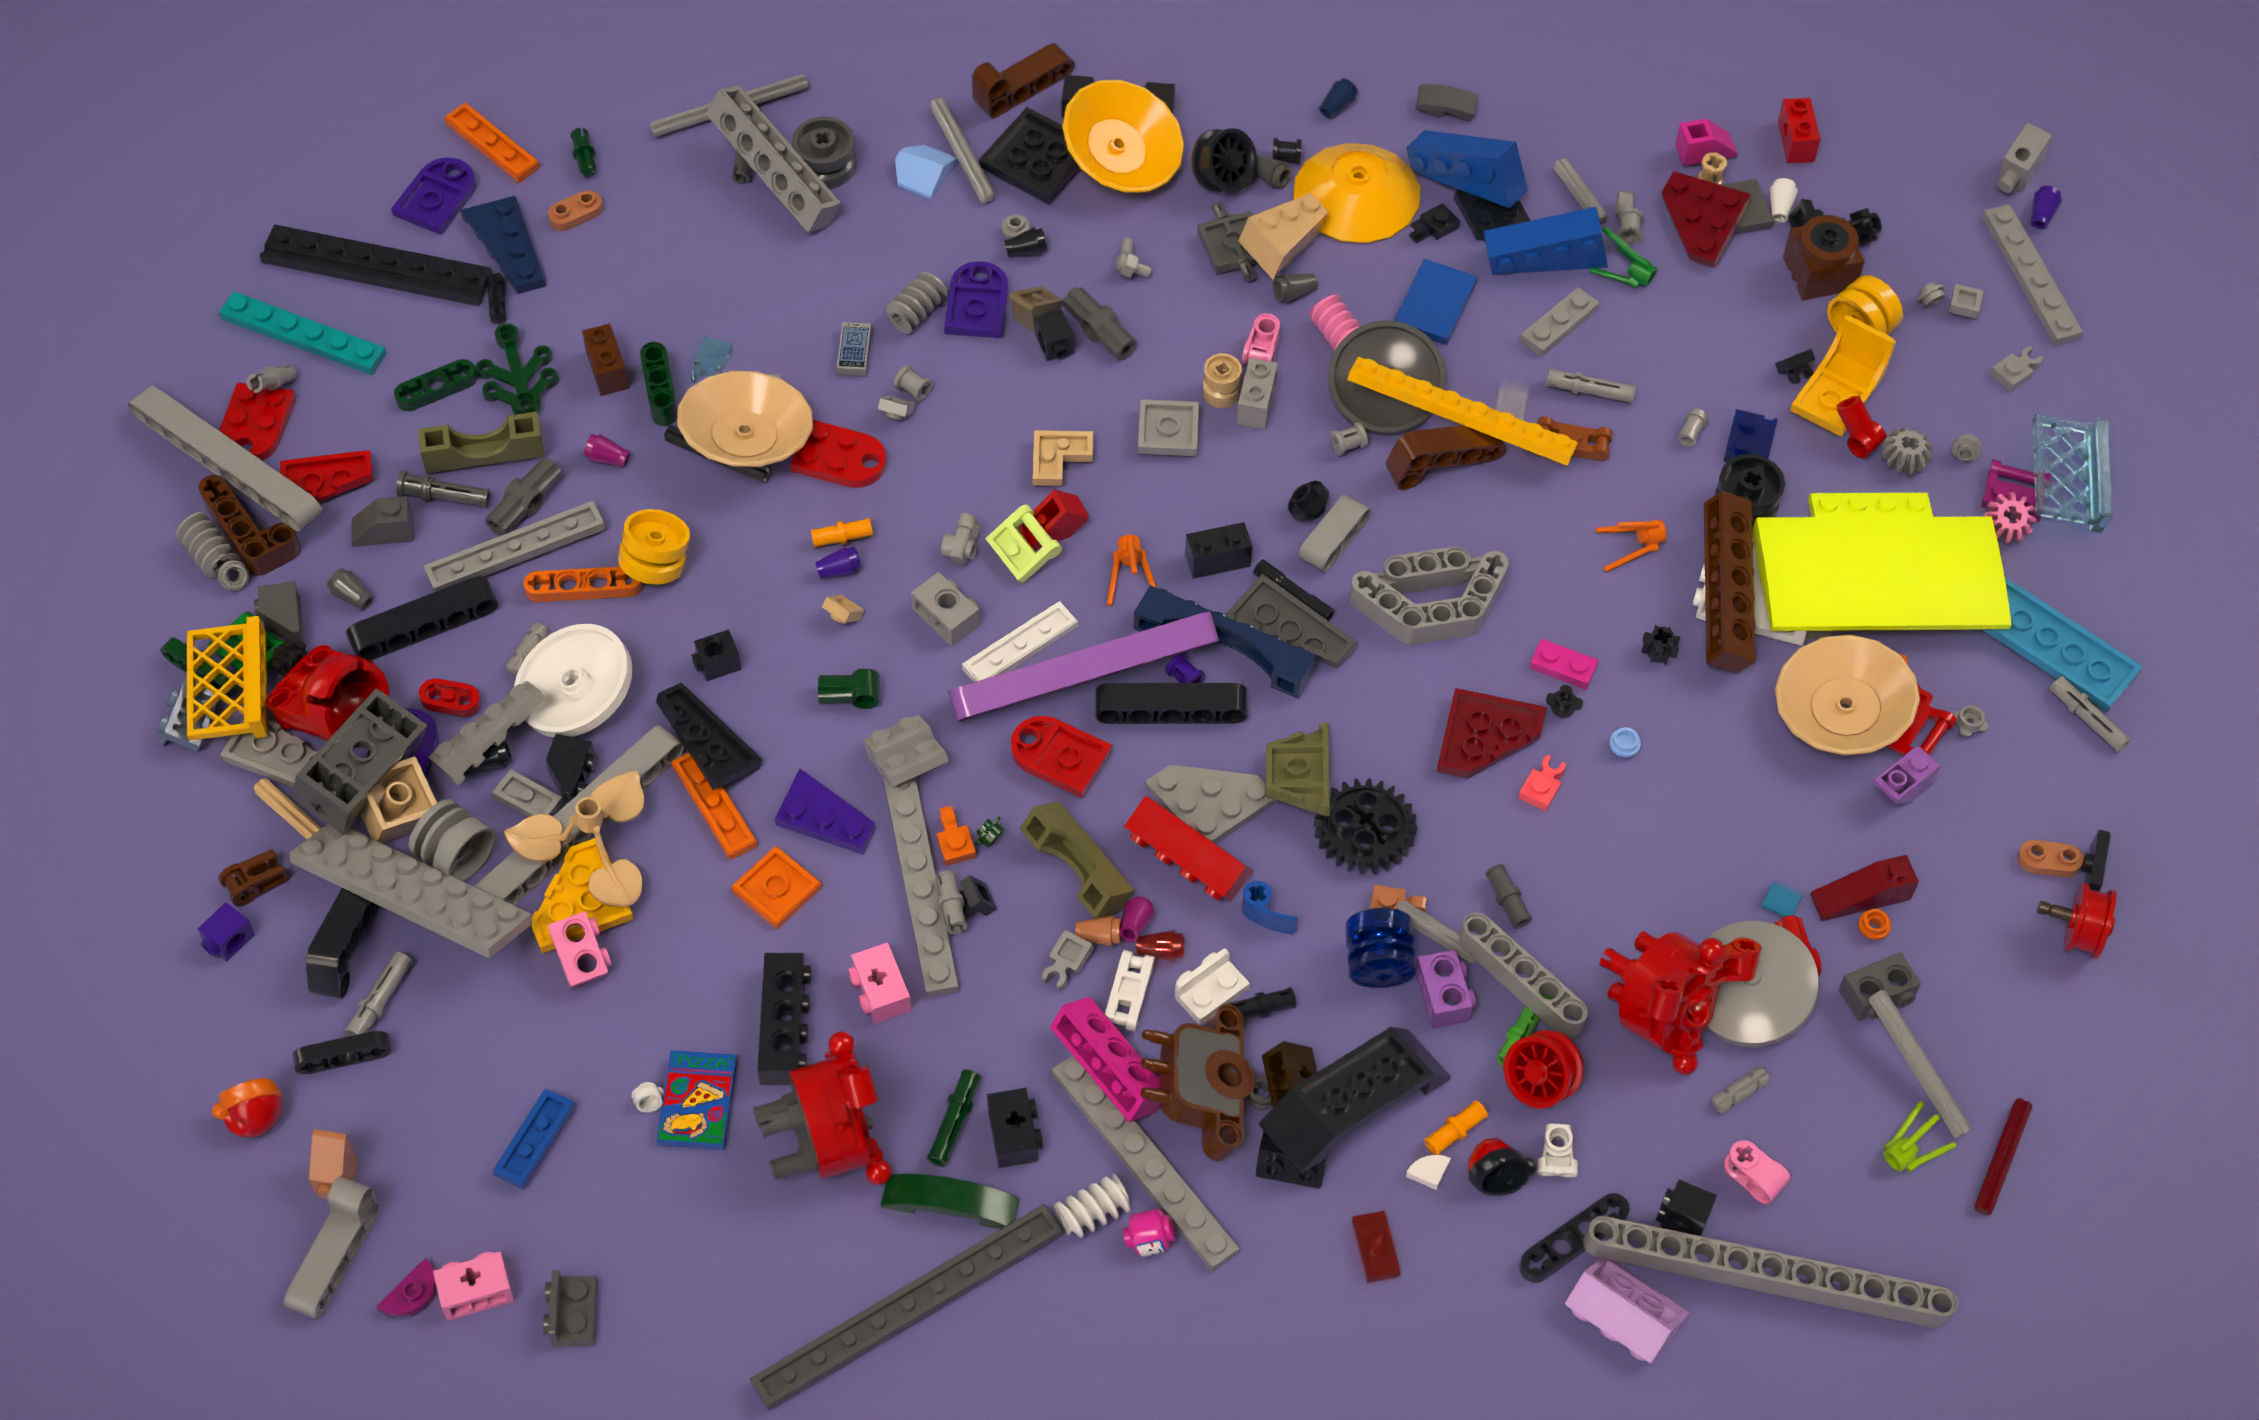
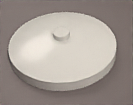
M577 624L550 634L530 651L521 664L516 676L514 687L529 681L545 697V700L525 719L526 723L538 733L553 738L555 734L574 737L596 728L617 710L628 692L632 679L631 656L626 646L612 631L599 625Z

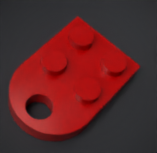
M237 382L219 431L240 446L251 445L252 448L249 452L260 460L267 459L276 451L281 441L296 399L294 390L278 388L276 390L265 389L254 393V390H249L246 383Z
M813 420V430L803 448L795 453L790 467L791 471L846 487L861 488L875 483L884 474L886 469V452L881 442L871 435ZM869 460L878 463L877 466L867 468L863 464Z
M1035 716L1026 719L1016 727L1011 738L1012 757L1022 770L1080 798L1084 796L1112 752L1111 744L1049 716ZM1027 734L1037 738L1032 744H1025L1020 739Z

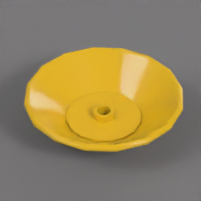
M1099 80L1079 89L1066 105L1062 128L1067 149L1081 170L1101 185L1124 193L1150 192L1167 184L1180 168L1184 142L1179 123L1167 105L1146 88L1123 80Z
M1345 143L1325 148L1305 161L1295 177L1293 199L1312 193L1328 211L1319 233L1341 242L1370 243L1390 238L1410 224L1420 208L1421 187L1411 167L1395 153L1375 145Z

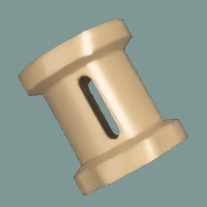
M1708 153L1702 159L1703 170L1699 173L1698 178L1722 185V172L1727 167V160L1718 153Z

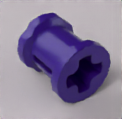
M1185 653L1176 655L1165 668V673L1170 677L1173 676L1179 683H1203L1206 674L1202 670H1197L1188 661V656Z

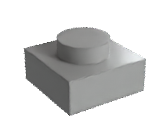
M1955 284L1948 312L1977 319L1984 290Z
M886 395L880 398L878 410L885 411L887 417L902 420L903 417L913 414L916 402Z

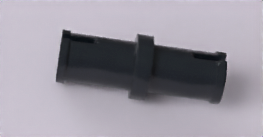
M1289 987L1268 994H1264L1263 991L1255 993V997L1229 1002L1228 1004L1240 1010L1243 1020L1256 1016L1265 1018L1269 1017V1014L1272 1012L1295 1008L1296 997L1293 989Z

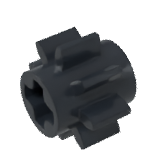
M1865 208L1850 214L1851 220H1848V222L1855 228L1858 234L1859 245L1878 239L1876 234L1881 232L1882 224L1876 213L1869 214V209Z
M1655 625L1652 634L1649 632L1644 633L1642 640L1644 643L1641 652L1647 653L1651 663L1663 662L1667 664L1669 656L1676 658L1679 648L1677 646L1680 637L1674 636L1671 627L1666 628Z
M285 639L283 644L274 649V660L271 664L279 668L278 674L285 677L309 653L305 650L306 644L298 640L293 643Z

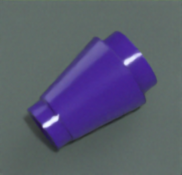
M2042 186L2034 193L2031 225L2034 228L2046 229L2062 203L2061 192L2057 188Z
M844 546L815 562L820 579L856 574V570L862 569L855 546L849 548Z

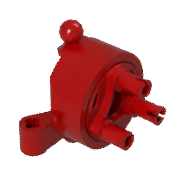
M1642 931L1634 942L1635 949L1643 953L1638 960H1630L1616 952L1613 948H1607L1603 954L1611 958V961L1601 957L1599 961L1600 966L1619 975L1625 985L1620 981L1613 983L1607 993L1608 999L1619 1004V1020L1622 1026L1662 1051L1672 1054L1673 1068L1681 1075L1692 1074L1698 1067V1059L1695 1054L1704 1046L1700 1035L1712 1020L1720 984L1726 981L1753 980L1762 950L1758 942L1749 938H1736L1726 945H1723L1716 938H1707L1699 944L1678 932L1667 933L1657 939L1645 931Z

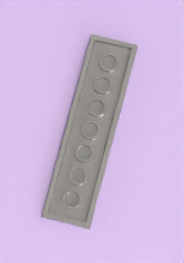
M327 824L289 852L290 863L489 959L532 924L531 913L453 876H447L436 868L351 828L342 834Z

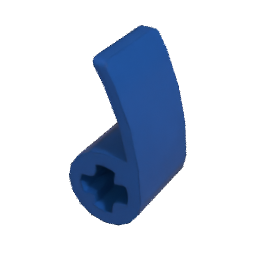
M1262 881L1248 883L1243 891V914L1249 920L1262 927L1293 935L1297 931L1298 917L1270 910L1272 891L1267 883Z

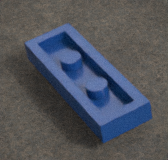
M545 1088L493 1169L494 1175L524 1190L575 1109L574 1101Z

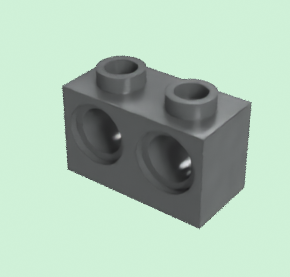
M1899 952L1844 975L1839 991L1859 1022L1866 1018L1871 1020L1879 1018L1870 1004L1869 998L1865 997L1862 994L1863 992L1872 996L1880 990H1885L1894 1005L1903 1008L1915 1000L1921 983L1903 954ZM1890 981H1895L1901 986H1895Z

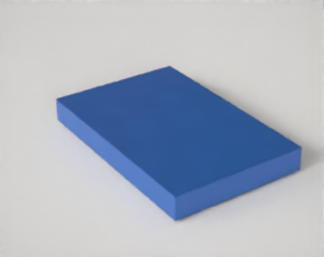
M1424 259L1394 321L1411 325L1422 331L1431 340L1447 345L1477 283L1478 276Z

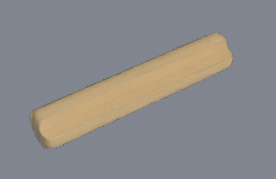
M262 778L254 785L255 794L306 839L322 829L321 826L268 779Z

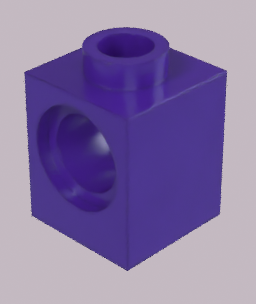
M227 902L198 928L203 940L200 944L204 950L213 957L218 954L226 962L255 936L249 920Z

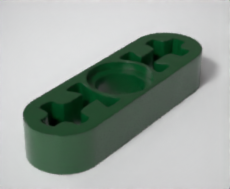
M459 359L400 383L394 390L397 406L403 411H414L470 388L477 381L475 366L469 360ZM460 372H464V373L467 374V375H466V376H462V375L459 374V373H460ZM433 381L444 383L439 389L433 390L428 388V385ZM410 394L412 398L408 399L405 395Z
M171 637L160 648V651L171 664L187 673V645ZM204 662L195 670V674L203 679L213 667ZM220 673L209 684L219 690L229 678ZM235 684L225 695L229 696L238 685Z

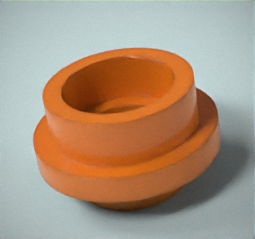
M1871 909L1860 916L1858 928L1866 938L1881 940L1889 934L1891 922L1884 911ZM1869 924H1876L1879 929L1873 928Z

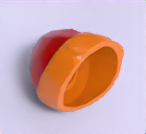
M269 1078L253 1079L219 1094L220 1102L215 1103L212 1107V1115L218 1120H223L228 1130L237 1136L246 1138L258 1137L270 1131L278 1121L282 1111L283 1096L273 1080Z

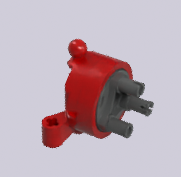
M839 1031L834 1033L829 1040L830 1051L824 1054L826 1060L789 1071L791 1093L782 1095L780 1100L753 1107L758 1128L762 1129L764 1138L793 1129L797 1135L800 1145L797 1153L769 1161L775 1180L814 1169L817 1170L820 1179L823 1180L867 1166L865 1174L868 1181L872 1184L883 1185L891 1177L892 1169L890 1164L883 1159L884 1153L878 1148L875 1138L869 1136L868 1130L873 1128L874 1122L868 1115L863 1113L862 1107L878 1101L869 1066L859 1067L854 1051L855 1040L853 1036L848 1032Z

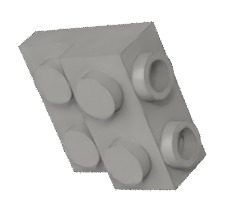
M919 714L914 717L901 718L896 725L883 730H875L870 733L869 737L863 739L870 762L892 787L949 762L946 751L934 739L931 728Z

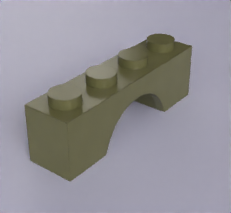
M538 412L507 416L504 424L498 429L478 435L460 433L452 429L448 424L418 429L420 453L426 473L545 456Z
M1059 801L1032 808L1019 828L1038 851L1059 857L1074 869L1081 882V889L1076 897L1095 919L1120 913L1125 903L1129 901L1135 892L1132 886Z

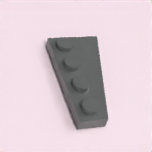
M1263 574L1225 614L1228 618L1239 623L1249 624L1260 632L1278 636L1286 643L1296 647H1304L1316 655V660L1338 668L1357 647V641Z

